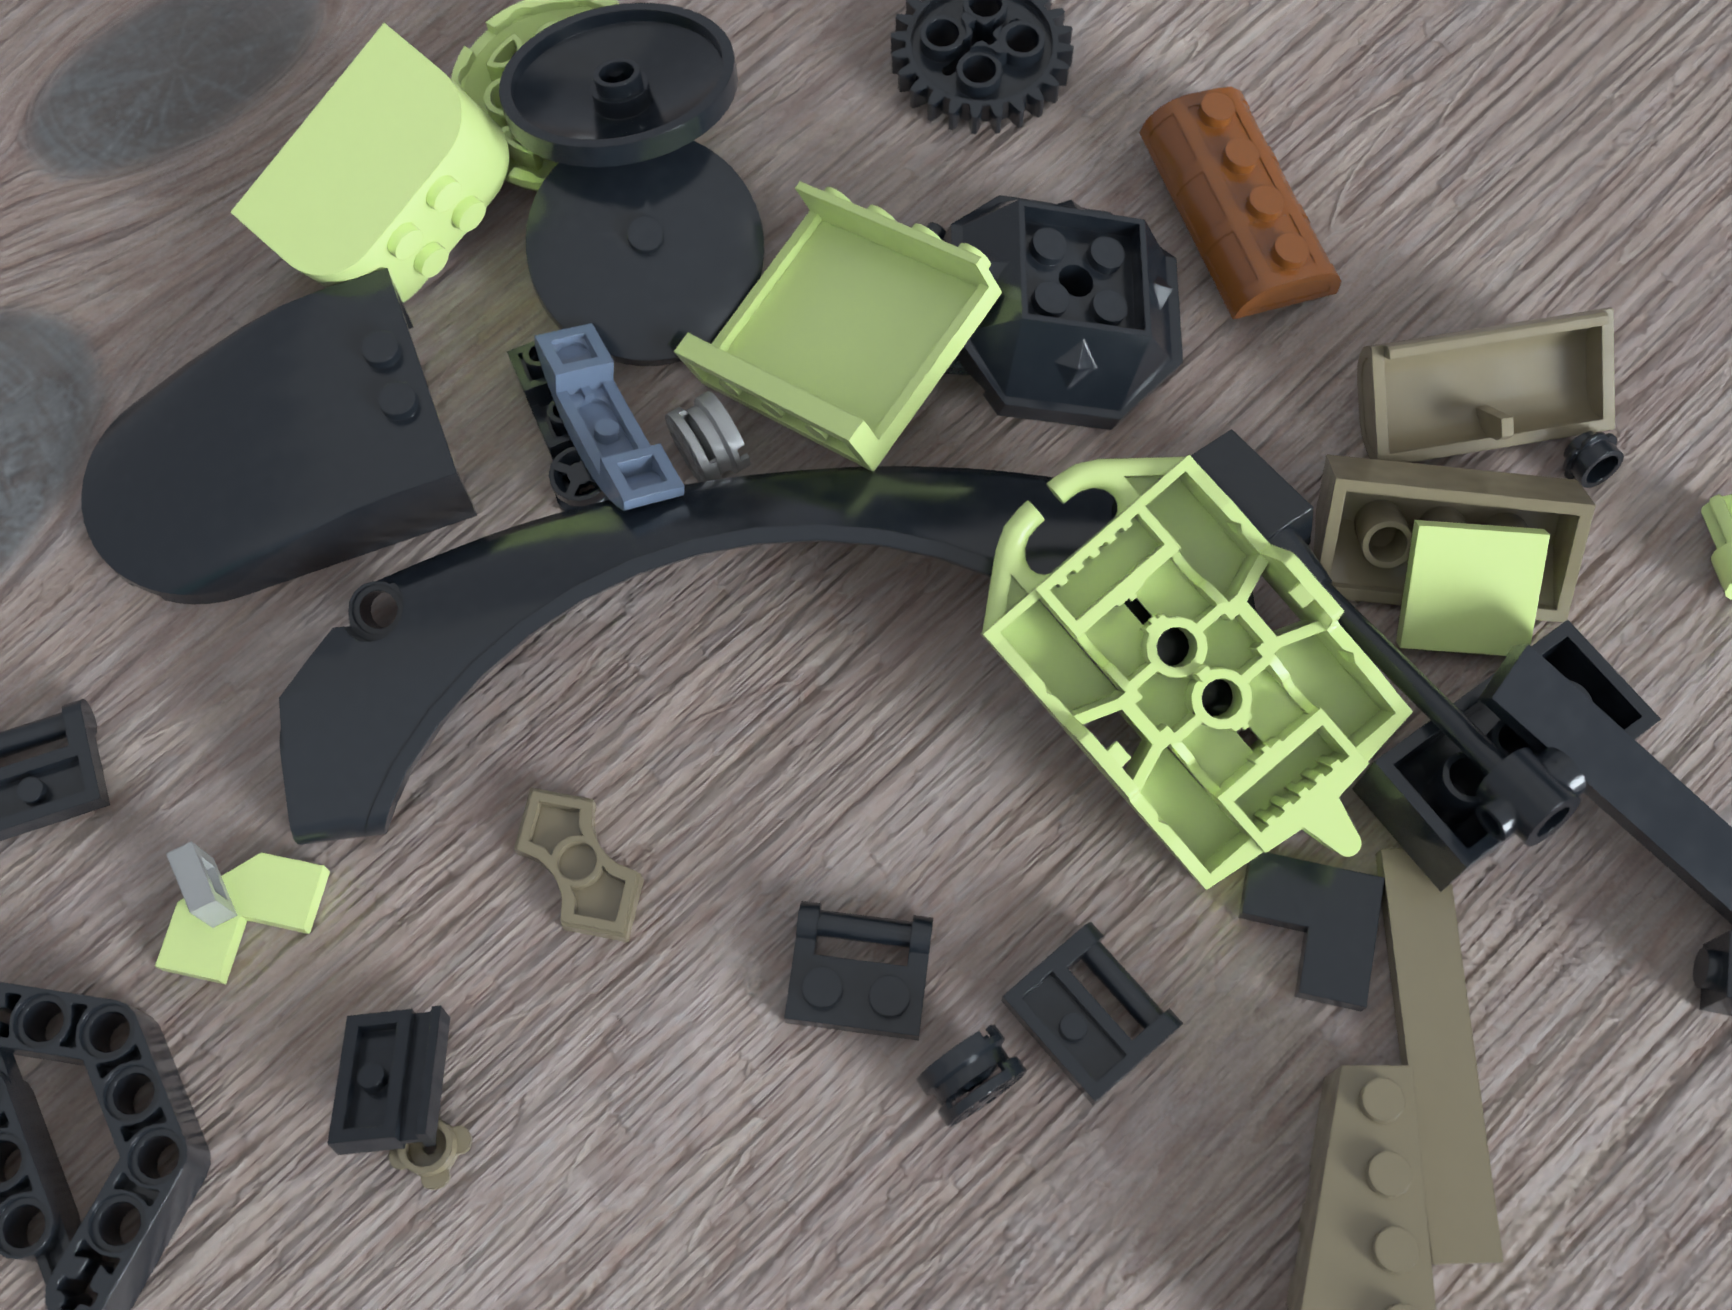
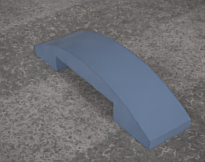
M590 323L535 335V348L561 419L583 463L609 500L624 511L683 496L685 486L660 443L650 446L614 382V361L593 324Z

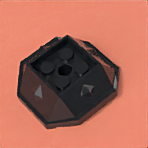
M999 195L950 225L944 236V241L957 247L960 243H967L980 250L991 263L989 271L1002 291L1000 297L956 357L969 375L985 390L983 396L997 416L1112 430L1135 407L1164 383L1183 363L1177 259L1159 246L1144 219L1082 208L1073 200L1055 204Z

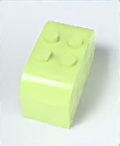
M383 23L230 213L289 265L326 288L388 268L402 301L405 302L416 294L430 277L435 276L443 269L451 250L466 232L476 228L483 220L487 206L499 193L506 179L509 168V147L500 126L441 69L387 24Z

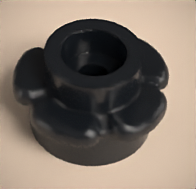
M1588 431L1573 439L1564 451V457L1566 458L1563 463L1565 477L1567 479L1575 478L1584 488L1597 486L1610 478L1621 466L1624 459V454L1616 447V436L1612 433L1605 434L1599 432L1595 434L1592 431Z

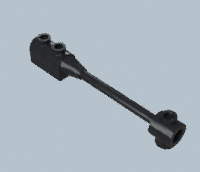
M1232 429L1191 455L1196 463L1234 502L1271 545L1291 551L1300 559L1343 609L1344 613L1338 620L1342 628L1369 659L1486 775L1476 792V795L1483 803L1476 807L1475 812L1480 824L1490 836L1498 841H1505L1515 834L1526 846H1534L1552 835L1573 815L1581 802L1579 796L1586 790L1585 778L1576 763L1566 753L1555 747H1548L1538 755L1528 747H1525L1506 756L1332 585L1330 576L1308 546L1311 543L1314 507Z

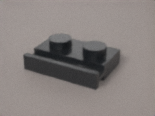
M441 1005L431 1006V1012L415 1013L413 1009L347 1016L327 1142L338 1155L405 1149L408 1143L422 1142L425 1146L436 1145L451 1019Z

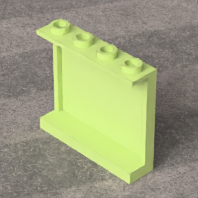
M800 181L795 189L810 210L712 344L687 333L674 350V353L702 384L874 472L1000 297L1002 291L989 271L991 266L989 259L974 246L967 243H960L958 247L942 241L936 233L924 225L915 223L911 228L897 222L889 213L878 206L869 205L866 209L852 203L844 194L832 187H826L822 191Z

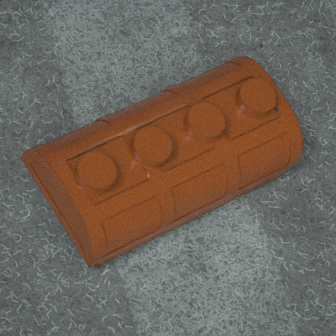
M1221 87L1187 94L1169 101L1147 118L1139 134L1233 320L1337 294L1342 281L1325 254L1304 209L1298 203L1279 167L1278 160L1263 137L1239 89Z

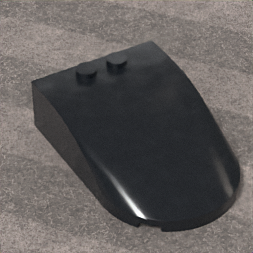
M388 268L329 286L288 302L242 326L186 363L134 402L111 423L96 444L86 466L82 483L81 506L84 524L95 549L123 580L132 586L135 585L142 590L159 595L169 602L192 605L225 602L477 516L474 504L455 467L409 331V329L413 328L410 316Z

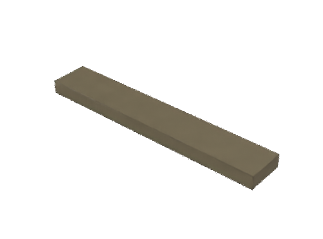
M1403 848L1380 849L1375 856L1378 876L1384 877L1381 904L1401 1065H1413L1432 1265L1502 1263L1504 1259L1453 887L1451 884L1440 892Z

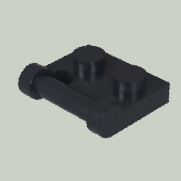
M85 699L63 705L61 713L0 732V759L67 738L69 745L0 768V841L110 806L95 737L97 734V723L93 711Z
M801 901L784 1015L785 1023L919 1041L934 917L914 915L913 921L826 911L821 910L822 903ZM818 936L909 948L907 966L816 955Z
M1090 921L1004 994L1001 1001L1087 1100L1094 1105L1154 1050L1171 1037L1184 1023L1170 1008L1164 1012L1101 943L1105 936ZM1082 960L1144 1030L1137 1037L1131 1040L1071 973L1069 969L1075 963Z

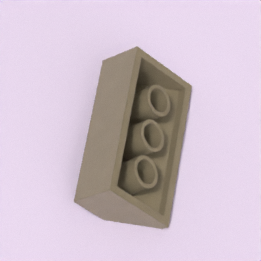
M1326 454L1315 515L1314 554L1330 576L1332 585L1347 600L1401 605L1414 520L1545 529L1550 534L1535 620L1563 623L1568 619L1596 505L1578 480Z

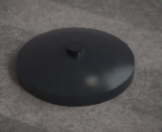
M625 3L578 13L552 24L533 36L518 49L507 63L499 84V96L509 130L515 139L532 153L566 165L614 167L663 156L702 136L729 109L737 91L738 72L732 44L726 33L712 20L692 10L668 4Z
M692 141L663 156L629 165L580 167L558 163L540 186L532 203L527 221L525 238L528 269L534 290L548 316L560 330L592 323L613 361L626 365L661 366L680 362L681 359L674 353V350L687 333L712 344L760 279L762 273L764 234L760 215L753 197L743 180L726 161L696 141Z

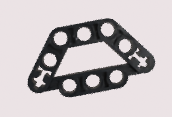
M0 982V1010L11 1014L10 1024L0 1021V1254L10 1259L38 1262L46 1285L45 1304L48 1310H131L207 1177L211 1166L209 1147L161 1027L152 1016L113 999ZM63 1012V1025L59 1033L52 1039L46 1040L45 1033L49 1021L56 1014ZM128 1021L130 1033L126 1043L112 1052L110 1038L114 1030L119 1025ZM14 1055L86 1067L120 1158L82 1223L34 1091L28 1082L23 1080ZM148 1082H152L154 1086L153 1100L145 1110L136 1114L133 1105L135 1095L139 1088ZM176 1143L179 1149L177 1165L170 1174L161 1178L158 1172L160 1154L167 1146ZM19 1148L22 1157L20 1168L7 1181L4 1175L5 1162L10 1154ZM137 1208L141 1216L139 1231L131 1241L124 1244L120 1236V1225L126 1214ZM41 1211L45 1218L44 1232L40 1239L31 1246L27 1240L28 1224ZM103 1255L120 1258L118 1266L114 1267L115 1262L102 1260ZM90 1281V1288L94 1292L98 1293L97 1299L93 1305V1298L89 1294L85 1293L87 1285L90 1283Z

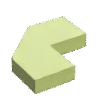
M262 852L221 876L238 916L212 928L189 912L184 898L177 902L155 967L166 972L226 985L247 921L310 934L330 871L323 865Z

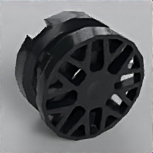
M995 1024L985 1029L989 1036L983 1037L980 1031L976 1032L938 1058L917 1077L916 1081L925 1095H935L941 1104L938 1114L948 1128L960 1123L992 1102L1019 1081L1027 1072L1017 1056L1009 1057L1002 1047L1005 1038ZM999 1068L1001 1069L1002 1072L992 1077L990 1080L982 1084L980 1087L975 1089L973 1092H971L969 1095H967L965 1098H963L961 1101L957 1103L956 1099L973 1090L981 1083H983L986 1079H988Z

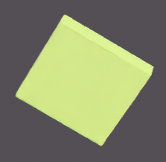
M1414 520L1396 637L1399 647L1507 656L1515 645L1529 644L1531 646L1550 534L1545 529Z

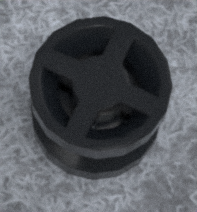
M575 446L565 449L556 456L550 466L549 479L552 490L556 495L557 503L563 512L609 500L589 473ZM588 485L595 486L594 489L578 494L581 488Z

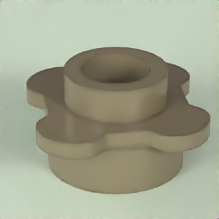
M439 1115L436 1137L437 1148L433 1154L425 1153V1145L422 1142L408 1143L405 1149L389 1150V1161L397 1170L408 1169L420 1176L422 1185L425 1188L439 1190L449 1183L450 1169L458 1156L470 1150L472 1136L466 1127L462 1125L452 1127L441 1120Z

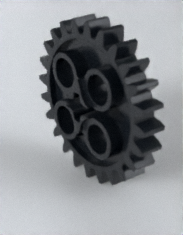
M906 0V14L896 15L895 32L891 33L892 74H898L899 92L910 91V106L912 108L928 103L927 120L933 121L943 113L948 115V129L952 131L961 120L969 121L971 134H977L981 122H989L995 134L1000 133L1002 119L1009 118L1016 127H1023L1025 110L1038 118L1041 117L1044 101L1056 103L1058 101L1059 86H1066L1068 83L1074 46L1071 45L1072 27L1064 25L1065 10L1063 8L1051 10L1052 0Z

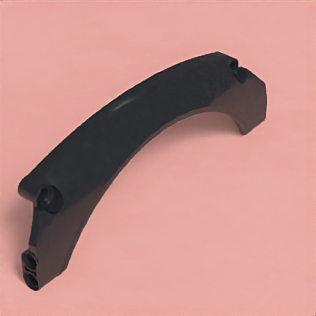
M878 466L874 472L864 467H842L754 474L684 485L683 496L624 511L611 500H606L549 515L490 534L377 581L365 583L354 591L349 601L348 615L350 626L332 628L279 697L281 723L279 738L288 819L293 839L297 844L304 845L387 834L397 803L414 767L447 719L479 683L534 634L586 600L641 574L696 556L754 545L830 542L880 546L937 558L991 577L995 549L1003 527L1027 500L1041 513L1045 521L1029 537L1025 548L1026 561L1034 572L1049 574L1116 516L1117 502L1114 496L1107 491L1093 488L1081 491L1063 504L1046 485L1054 477L986 469ZM1252 591L1247 602L1258 614ZM384 592L390 594L395 599L398 607L394 622L385 628L379 626L373 620L371 614V605L374 599ZM1128 599L1124 602L1142 625L1152 617L1137 599L1133 601ZM1175 627L1169 628L1161 634L1157 642V653L1162 662L1168 666H1173L1182 662L1187 656L1189 650L1188 639L1180 629ZM1215 679L1208 683L1203 690L1202 705L1209 715H1221L1231 706L1233 695L1229 684L1223 679Z

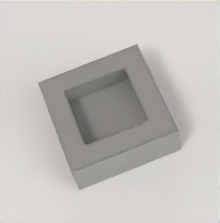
M192 841L166 853L191 914L212 928L238 916L213 857Z

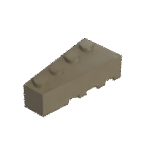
M1341 1065L1324 1077L1309 1164L1311 1167L1306 1202L1302 1204L1298 1232H1300L1294 1274L1290 1276L1286 1300L1287 1310H1436L1413 1065Z

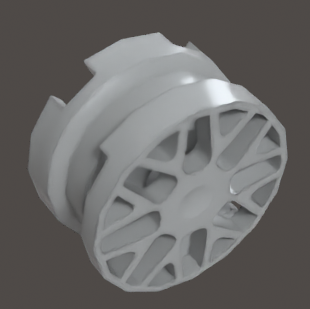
M707 391L694 399V406L684 410L679 406L665 415L670 434L685 463L698 482L721 479V475L729 470L736 474L751 465L750 457L747 453L739 456L738 449L744 446L745 443L729 413L714 393Z

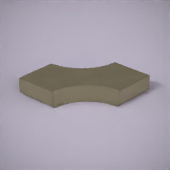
M530 787L514 850L519 856L527 857L541 864L554 876L562 898L561 926L566 931L629 943L644 882L642 874L616 863L601 848L595 830L597 805L593 799Z

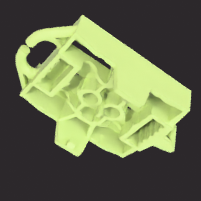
M1190 455L1185 457L1096 459L1074 464L1052 478L1046 485L1061 503L1065 504L1070 498L1081 491L1093 488L1101 489L1114 496L1117 502V513L1110 522L1049 574L1034 572L1026 561L1025 552L1029 537L1045 519L1028 500L1021 505L1004 525L995 549L983 629L980 634L1188 873L1202 887L1208 890L1261 853H1267L1300 830H1303L1323 846L1342 856L1349 857L1357 854L1361 848V838L1339 797L1370 764L1368 761L1413 711L1376 665L1339 624L1338 620L1344 613L1343 609L1300 559L1291 551L1271 545ZM1261 575L1301 621L1274 631L1268 627L1247 602ZM1130 599V601L1137 599L1152 617L1142 625L1124 604L1126 600ZM1175 627L1186 635L1189 650L1182 662L1177 665L1168 666L1161 661L1157 653V642L1164 631ZM1215 679H1223L1232 689V703L1226 712L1218 716H1211L1202 705L1203 690L1208 683ZM1118 711L1142 740L1131 758L1117 741L1105 749L1083 724ZM1249 727L1258 740L1249 747L1237 733L1240 728L1246 730ZM1131 758L1130 762L1128 763L1124 771L1122 769V766Z

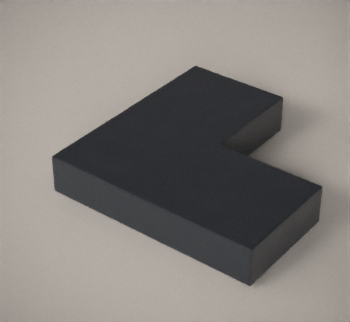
M1263 852L1249 861L1246 867L1238 918L1304 932L1294 997L1356 1011H1363L1367 1008L1384 877Z

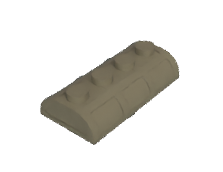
M1601 308L1364 346L1358 359L1357 387L1361 434L1369 458L1411 463L1577 436L1588 431L1596 433L1614 430V308Z

